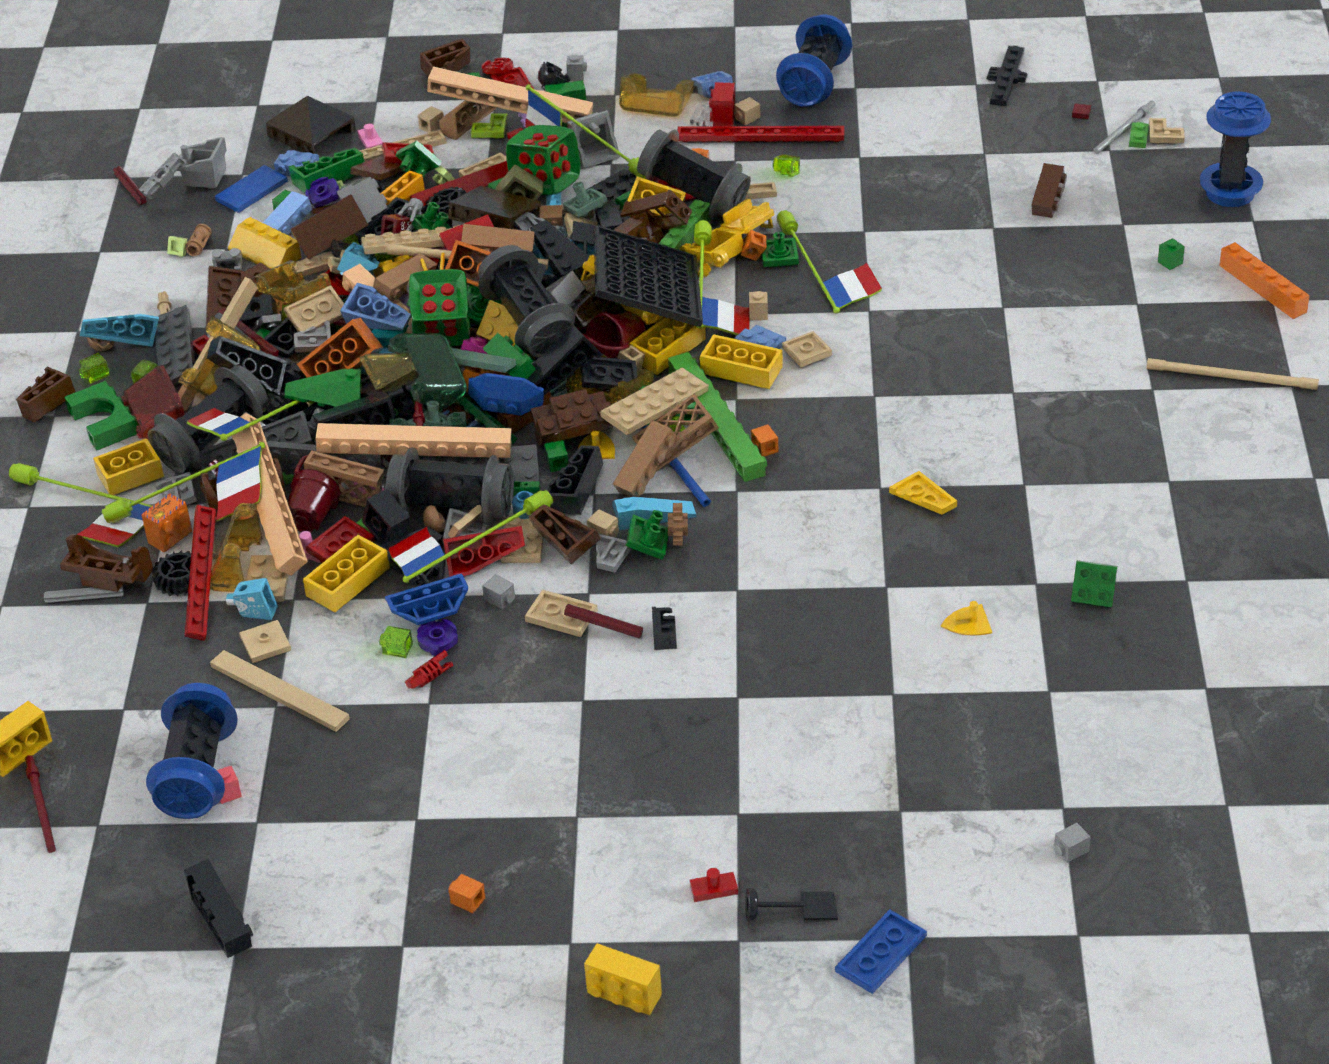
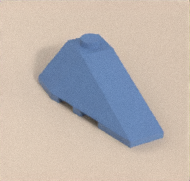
M356 283L340 310L346 324L352 319L362 318L369 329L404 331L411 319L409 312L399 305L392 303L385 295H381L371 286Z

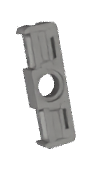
M172 153L139 190L148 199H153L152 196L174 177V173L183 164H186L185 160L177 153Z

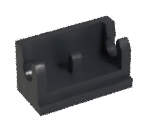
M652 607L654 650L677 649L675 616L663 615L665 613H672V608Z

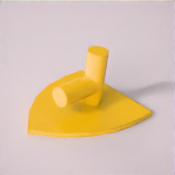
M593 431L579 445V447L581 445L599 446L602 459H615L614 444L602 431Z
M971 601L970 606L953 612L941 624V627L962 635L992 634L983 605L978 604L976 601Z

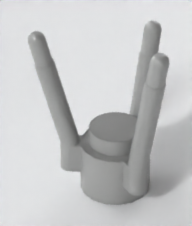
M412 198L409 203H405L398 214L402 215L407 210V213L411 215L410 222H413L415 215L422 214L423 203L417 198Z

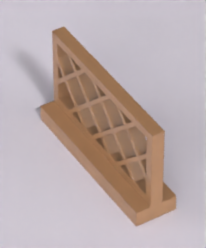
M695 394L655 420L667 427L677 425L674 432L676 435L675 442L665 454V459L659 464L656 472L719 428ZM694 401L696 402L694 409H687L688 405ZM680 414L679 420H672L674 415ZM685 414H692L691 421L684 420ZM697 414H705L696 421ZM682 425H689V427L680 432ZM645 427L643 430H641L632 437L636 444L639 442L647 427Z
M312 450L304 462V469L318 470L335 480L341 491L340 501L365 507L368 497H372L382 491L384 469ZM344 482L349 488L345 490L340 483ZM362 487L367 493L363 494L358 488ZM353 491L358 498L352 497L349 493Z

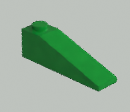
M340 369L288 382L285 386V398L305 403L314 401L318 402V406L323 407L325 404L337 407L361 399V369Z

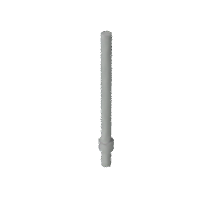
M1151 100L1146 105H1142L1137 110V113L1096 146L1094 152L1099 154L1132 126V122L1135 123L1141 117H1145L1149 110L1155 106V102Z

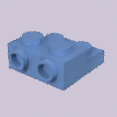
M723 71L691 78L692 85L698 89V94L704 97H711V89H714L715 82L733 83L732 76Z
M287 150L285 154H280L274 162L275 171L285 176H290L288 166L295 165V167H299L305 161L310 163L319 161V155Z
M755 325L751 330L745 328L735 337L737 340L780 349L782 343L786 341L785 336Z

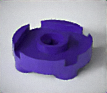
M321 177L310 184L311 188L309 191L307 189L305 192L310 204L317 208L338 200L337 191L340 188L334 178Z
M442 619V622H435L434 620L421 624L417 630L419 647L424 651L430 652L433 656L444 650L451 649L458 643L456 626L446 619Z

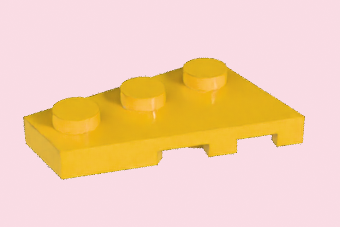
M920 471L889 487V493L941 515L957 507L956 499Z

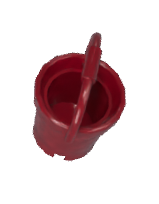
M630 311L616 314L608 312L599 313L582 328L586 329V335L584 336L603 354L600 357L617 358L620 351L628 349L630 347L629 343L645 332L644 322L637 314L633 315Z
M305 455L299 460L294 470L295 474L291 483L292 491L287 503L297 531H309L312 533L313 529H316V531L319 529L328 511L331 508H337L341 491L335 480L327 474L312 469L300 470L308 455Z

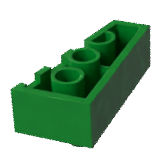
M356 148L334 153V157L323 156L319 158V161L313 163L305 161L302 162V166L295 167V165H291L288 167L292 184L305 193L307 189L309 191L311 188L310 184L321 177L334 178L336 181L342 180V182L351 177H356L357 175L350 173L351 167L365 161L363 153Z

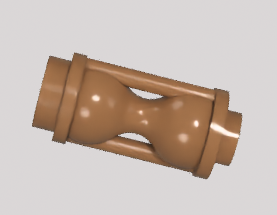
M198 224L195 227V231L186 244V251L189 255L197 256L202 253L206 242L212 235V230L209 226Z

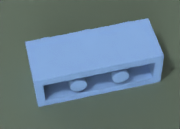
M292 191L263 223L289 235L292 232L290 229L298 225L312 210L309 198Z

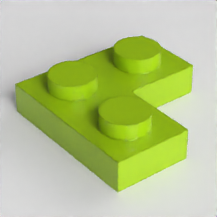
M491 113L489 123H473L471 138H504L508 114Z

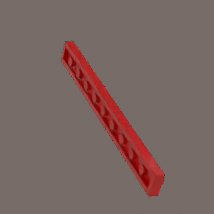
M678 126L677 128L679 141L682 142L844 141V126Z

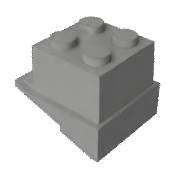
M607 110L575 119L619 151ZM567 122L568 128L574 131L577 138L580 166L585 169L620 157L574 122Z
M225 138L209 139L205 143L190 146L182 145L180 147V156L185 160L186 164H183L177 171L181 172L184 186L216 188L226 171L225 153L227 149Z
M371 177L363 178L353 184H345L337 191L340 199L352 194L367 223L372 221L371 218L388 208L385 196L383 194L380 195L377 189L379 186L376 180L371 179Z

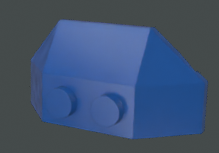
M485 373L475 378H469L468 395L485 411L521 416L529 412L531 408L543 405L544 389L537 387L525 378Z
M461 573L385 596V600L392 613L416 625H421L457 614L469 588Z

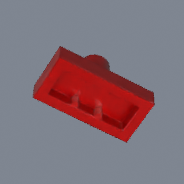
M710 868L706 872V877L689 879L694 902L738 895V886L734 872L720 874L717 868Z

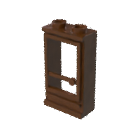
M668 190V192L636 201H625L620 216H633L646 211L650 226L660 227L661 231L687 225L692 210L671 190ZM665 207L671 213L664 214L658 208ZM655 209L661 216L656 217L650 210Z

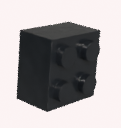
M385 489L367 499L362 523L383 545L405 536L410 516L407 510L398 504L396 498Z

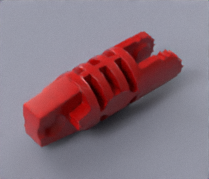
M447 651L440 652L412 672L413 675L405 681L407 688L423 687L454 665L451 661L444 663L442 666L438 663L448 656Z

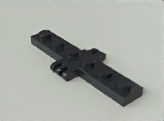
M1008 46L1002 66L990 67L986 78L988 81L996 82L990 97V104L1006 106L1013 84L1026 82L1028 74L1019 70L1024 55V47Z

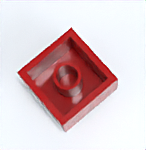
M715 82L714 89H711L709 108H711L710 122H713V126L734 125L735 83Z

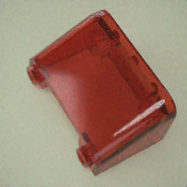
M164 365L154 367L124 390L123 396H121L124 406H128L138 423L136 432L139 439H148V431L154 427V418L157 414L163 413L175 420L185 415L180 397Z

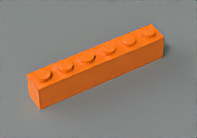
M1236 242L1221 248L1220 267L1292 319L1307 313L1309 294Z

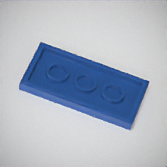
M263 165L217 194L215 200L239 213L287 183L288 178Z
M889 909L835 966V972L873 994L927 936V930Z

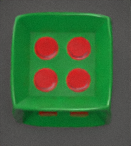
M552 125L529 126L514 135L507 142L506 159L508 172L514 165H517L542 180L543 192L541 195L557 194L565 190L580 175L577 138L574 131L570 128Z
M443 269L412 273L409 277V299L413 341L433 344V342L450 340L451 344L444 347L462 345L464 340L470 338L465 272L456 269Z

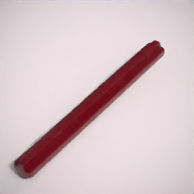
M223 308L222 310L219 309L217 312H218V313L220 312L221 314H224V312L226 311V309H224V308ZM238 321L236 326L258 344L262 352L275 357L279 356L278 349L242 321Z

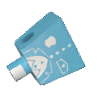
M267 578L240 582L234 593H228L226 597L227 605H236L240 615L243 617L272 620L278 607Z

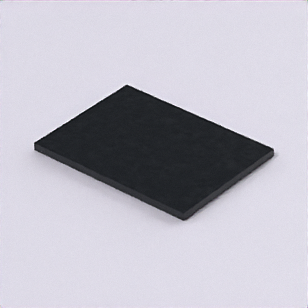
M595 225L593 230L595 297L697 327L702 326L703 317L696 255Z

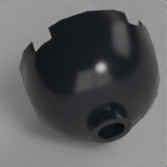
M543 62L538 71V80L544 91V86L567 83L571 81V78L567 73L563 75L562 69L550 62Z

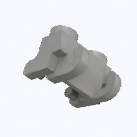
M232 248L230 251L213 250V266L222 267V264L235 263L234 269L242 271L241 250L237 248Z

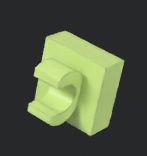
M441 165L435 168L438 173L432 178L439 185L446 183V180L449 182L455 179Z
M169 236L167 254L186 256L187 238Z

